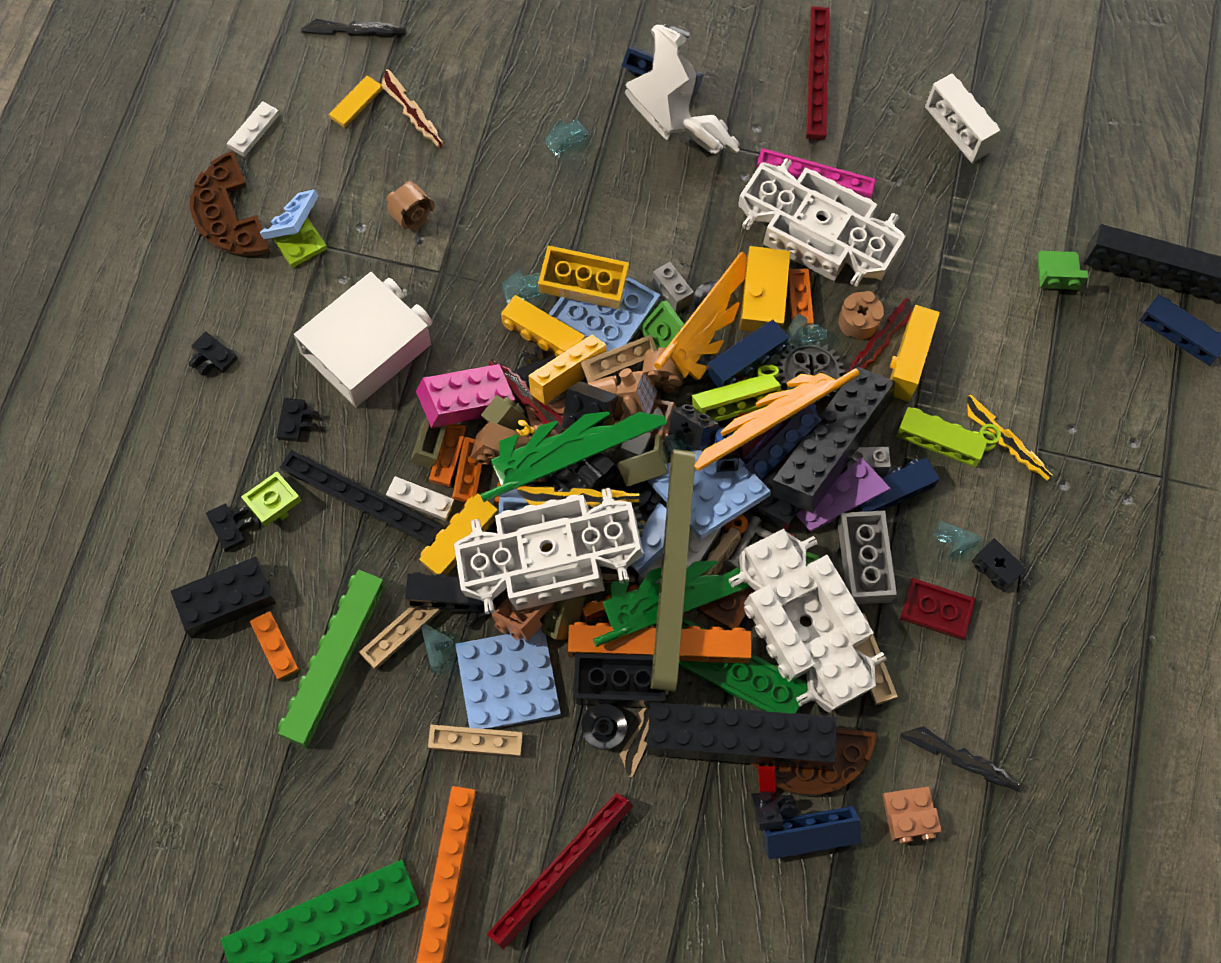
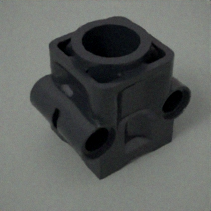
M601 452L556 471L549 476L554 480L553 486L559 492H570L572 488L593 489L601 492L606 488L611 489L615 482L614 480L621 473L617 466L618 464L611 461ZM580 494L584 496L586 502H590L589 495Z

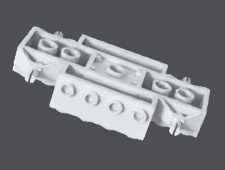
M785 159L781 166L768 163L760 164L739 198V207L747 215V219L742 224L744 229L749 230L754 221L769 222L763 242L764 245L771 249L790 251V258L833 281L836 280L845 262L855 272L854 277L850 281L852 285L855 282L854 286H858L863 277L877 278L882 281L905 239V235L895 227L899 219L898 215L895 216V213H892L888 221L873 218L877 207L876 203L869 198L860 196L851 189L837 184L834 180L819 175L814 170L805 168L798 180H796L795 177L787 172L790 165H792L791 160ZM822 215L826 217L827 220L820 221L817 219L816 216Z
M606 488L607 494L605 489L601 491L604 500L602 504L590 511L583 495H570L566 499L558 501L549 500L545 504L537 506L527 505L523 509L516 511L506 510L499 515H495L498 534L482 532L480 520H472L473 532L454 544L461 591L467 597L484 601L485 614H490V612H495L493 598L506 588L509 600L516 611L604 591L605 588L599 566L616 569L619 575V582L624 583V579L625 582H628L627 567L638 558L644 556L636 516L631 502L614 501L611 489ZM544 544H553L551 551L546 553L541 551Z
M782 529L746 547L739 556L740 573L728 580L732 587L744 582L755 590L746 599L744 610L746 615L755 622V630L758 636L764 638L767 643L766 649L772 658L775 657L779 664L778 670L781 676L787 678L788 682L806 673L808 691L796 697L797 702H799L798 704L802 706L809 701H815L825 711L830 713L876 687L875 666L886 661V657L883 652H880L876 656L869 658L854 648L865 642L873 634V631L828 555L808 564L806 567V550L818 544L815 537L812 536L802 542ZM807 616L811 620V626H802L800 617Z

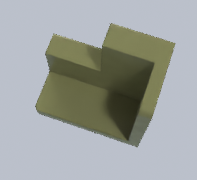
M655 435L654 450L618 462L617 466L626 487L668 473L669 454L661 435Z
M585 596L553 602L554 605L545 613L541 629L542 633L555 640L568 639L569 625L579 622Z

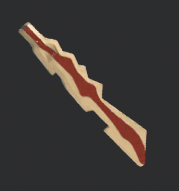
M386 70L382 82L383 90L404 106L403 114L410 117L411 124L415 125L416 130L422 132L424 138L431 140L438 148H441L444 142L439 138L438 132L431 121L425 119L424 113L417 103L410 101L404 94L407 92L390 70Z

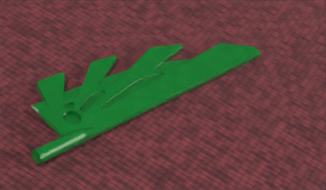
M599 412L583 415L562 434L548 438L546 437L558 425V422L553 421L540 425L528 444L518 449H515L519 438L517 434L500 440L499 456L493 458L491 462L501 486L480 494L482 501L491 500L665 426L667 421L661 415L638 412L615 425L593 427L610 415L609 412Z
M695 561L686 568L683 613L751 587L744 582L734 587L729 583V578L740 573V567L724 575H701L718 564V561ZM661 567L650 570L640 587L634 591L626 593L629 581L625 582V579L624 583H620L618 580L610 584L611 599L603 601V605L613 631L593 638L595 647L656 624L660 583L656 582L661 576Z

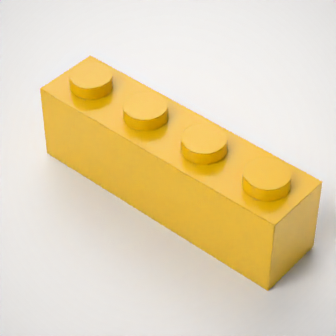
M516 295L501 313L502 323L507 329L515 330L524 339L532 340L542 350H549L556 357L585 339V335Z
M590 335L529 375L530 394L545 405L574 384L586 378L581 362L607 352L606 344L595 336Z
M477 493L475 497H470L466 501L465 508L461 513H456L451 518L450 525L436 535V541L421 552L419 560L434 575H448L457 565L454 544L473 532L472 520L479 519L482 532H486L496 520L495 515H499L498 509L488 501L483 502L480 494Z

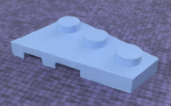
M316 190L298 193L284 207L286 212L279 217H275L271 221L273 225L269 229L264 228L260 232L263 239L298 233L319 197Z
M661 503L657 504L644 528L641 530L643 537H640L644 556L638 558L630 565L640 575L663 553L666 508Z

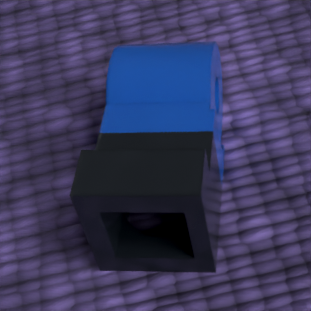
M724 428L718 430L715 444L731 436L734 432L722 436L721 431ZM737 449L715 462L716 472L738 470L739 456Z

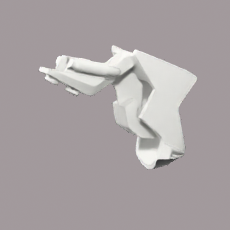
M655 25L651 29L654 37L652 71L627 82L626 96L664 139L667 140L670 133L686 132L693 138V141L711 154H716L725 147L735 155L740 150L738 148L740 145L734 136L730 137L726 130L728 128L723 120L719 121L714 115L691 117L689 113V103L695 84L696 73L691 63L679 55V53L687 44L690 30L680 26Z

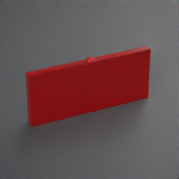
M759 766L758 781L760 792L773 791L776 795L775 767Z

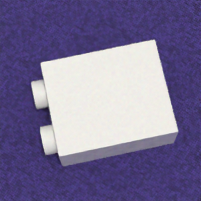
M372 272L368 273L294 333L300 353L355 408L431 345L428 327L432 325V320L426 311L419 305H415L410 309L401 301L404 298V294L392 279L387 278L382 282Z

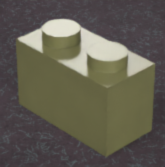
M496 395L481 414L486 420L514 431L516 429L522 430L525 427L518 424L519 420L529 422V419L523 415L526 411L507 396L505 399H502Z
M426 417L421 424L410 462L431 469L437 460L447 425L431 428Z

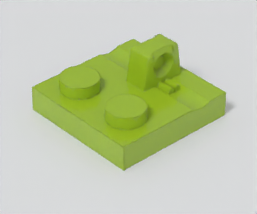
M308 217L302 224L300 231L295 235L288 234L272 238L291 268L327 250L325 242Z
M275 472L241 496L265 527L279 517L281 520H284L289 516L287 511L301 502L297 493L278 472Z

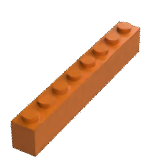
M576 622L574 625H569L568 657H575V653L654 656L656 628L654 625L595 647L593 638L613 631L612 626L608 623L588 626L587 623ZM689 626L687 629H681L679 661L750 662L751 631H745L744 628H733L732 631L723 630L721 627H711L709 630H703L698 626Z
M455 786L451 788L416 963H444L477 796L476 791L473 789Z

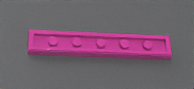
M764 148L761 149L756 168L761 163L781 166L784 160L788 159V161L791 160L792 165H790L787 172L795 177V179H798L804 169L808 168L818 172L819 175L827 179L834 180L837 184L847 189L853 190L864 198L871 199L876 183L874 178Z

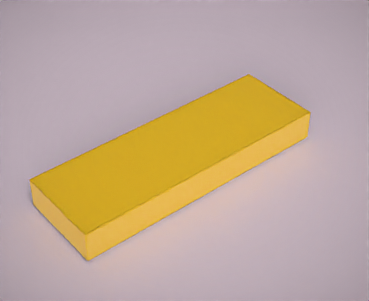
M366 76L330 112V119L346 128L383 90L382 85Z

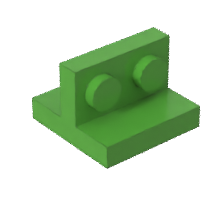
M662 301L639 329L645 337L652 335L658 351V348H667L684 326V323L669 302Z

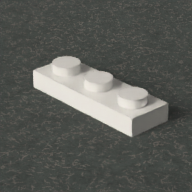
M262 101L228 141V148L245 157L280 115L279 110Z
M396 476L386 493L388 499L444 521L447 520L455 503V500Z

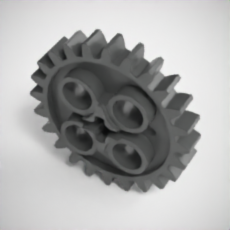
M801 340L799 346L794 342L792 349L787 347L785 353H781L777 363L779 369L777 381H782L781 388L787 387V390L796 388L797 386L788 387L787 382L800 374L810 375V369H808L810 364L809 356L812 357V376L823 373L837 380L845 373V370H842L844 363L839 362L840 356H833L834 349L827 351V344L822 348L820 347V341L813 345L812 340H809L808 345H806ZM840 388L832 391L831 393L827 394L822 398L825 401H828L829 395L834 397L836 391H839Z

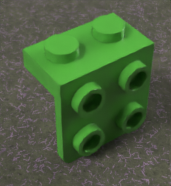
M1040 251L1037 255L1040 288L1081 290L1088 279V272L1080 270L1079 255L1076 252Z

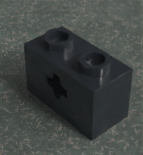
M686 404L672 410L669 432L700 451L714 445L718 422L711 419L709 415L696 410L694 406Z
M995 538L971 561L978 572L985 574L990 579L991 584L1003 592L1027 569Z

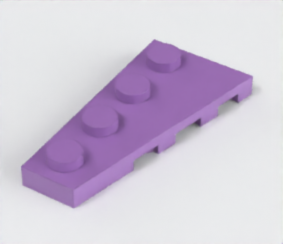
M860 457L836 479L813 513L802 509L796 516L813 532L835 520L841 513H849L865 502L868 503L891 489L867 462Z

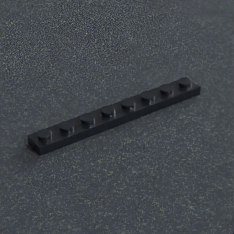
M290 450L279 467L281 471L427 546H431L435 542L436 535L442 530L440 525L293 450Z

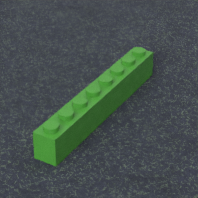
M361 570L357 571L356 576L352 575L348 583L349 590L346 595L341 597L338 604L340 608L337 614L333 615L329 621V631L327 635L321 637L319 642L320 649L317 655L312 656L308 666L310 669L307 675H304L299 682L298 688L300 690L297 696H293L288 705L290 710L286 718L283 717L278 725V734L282 739L306 749L385 588L383 579Z

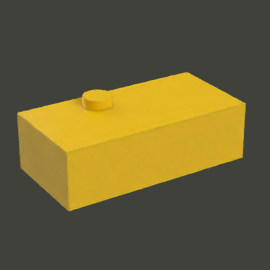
M548 245L538 282L539 293L620 310L629 274V263Z
M749 247L740 330L755 332L772 319L781 329L783 328L790 251Z
M915 305L906 325L897 357L893 356L889 367L893 369L890 379L895 381L894 397L910 401L919 383L940 312Z

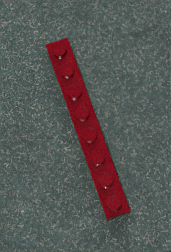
M811 6L806 139L825 140L827 136L830 7Z
M616 792L487 933L488 937L504 950L604 838L611 833L614 827L633 808L631 802Z

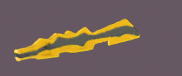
M972 395L967 397L969 418L981 426L985 424L996 425L1001 431L999 445L1008 448L1010 455L1015 456L1018 463L1026 465L1029 471L1040 474L1046 481L1053 476L1033 451H1028L1024 444L1009 429L1004 430L994 421L996 417ZM990 428L987 429V430H989L990 432H992L993 434L997 435L996 432H995L993 429H990Z
M554 487L517 488V492L530 505L535 506L545 504L549 500L558 501L566 499L570 495H583L586 503L593 508L604 501L602 492L593 489L572 488L570 492H554ZM611 490L614 501L639 502L638 493Z

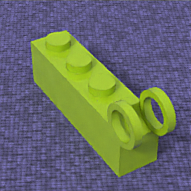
M763 365L758 369V377L692 395V404L696 410L709 415L716 422L738 416V413L752 412L767 407L769 404L756 407L755 403L768 394L781 392V385L775 379L779 375V369L774 365ZM765 370H773V371H775V372L772 373V374H763V373H762V372L765 371Z
M908 407L896 437L976 468L983 453L994 449L996 443L1001 438V431L996 425L985 424L979 432H972L964 429L959 424H951L944 421L941 417L931 416L923 413L918 408ZM988 428L993 429L997 434V438L992 432L984 430ZM984 435L989 436L992 440H987Z

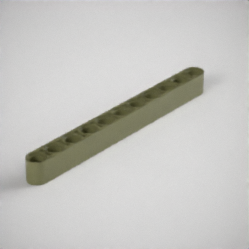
M673 449L670 462L651 689L675 691L677 686L696 453L691 451Z

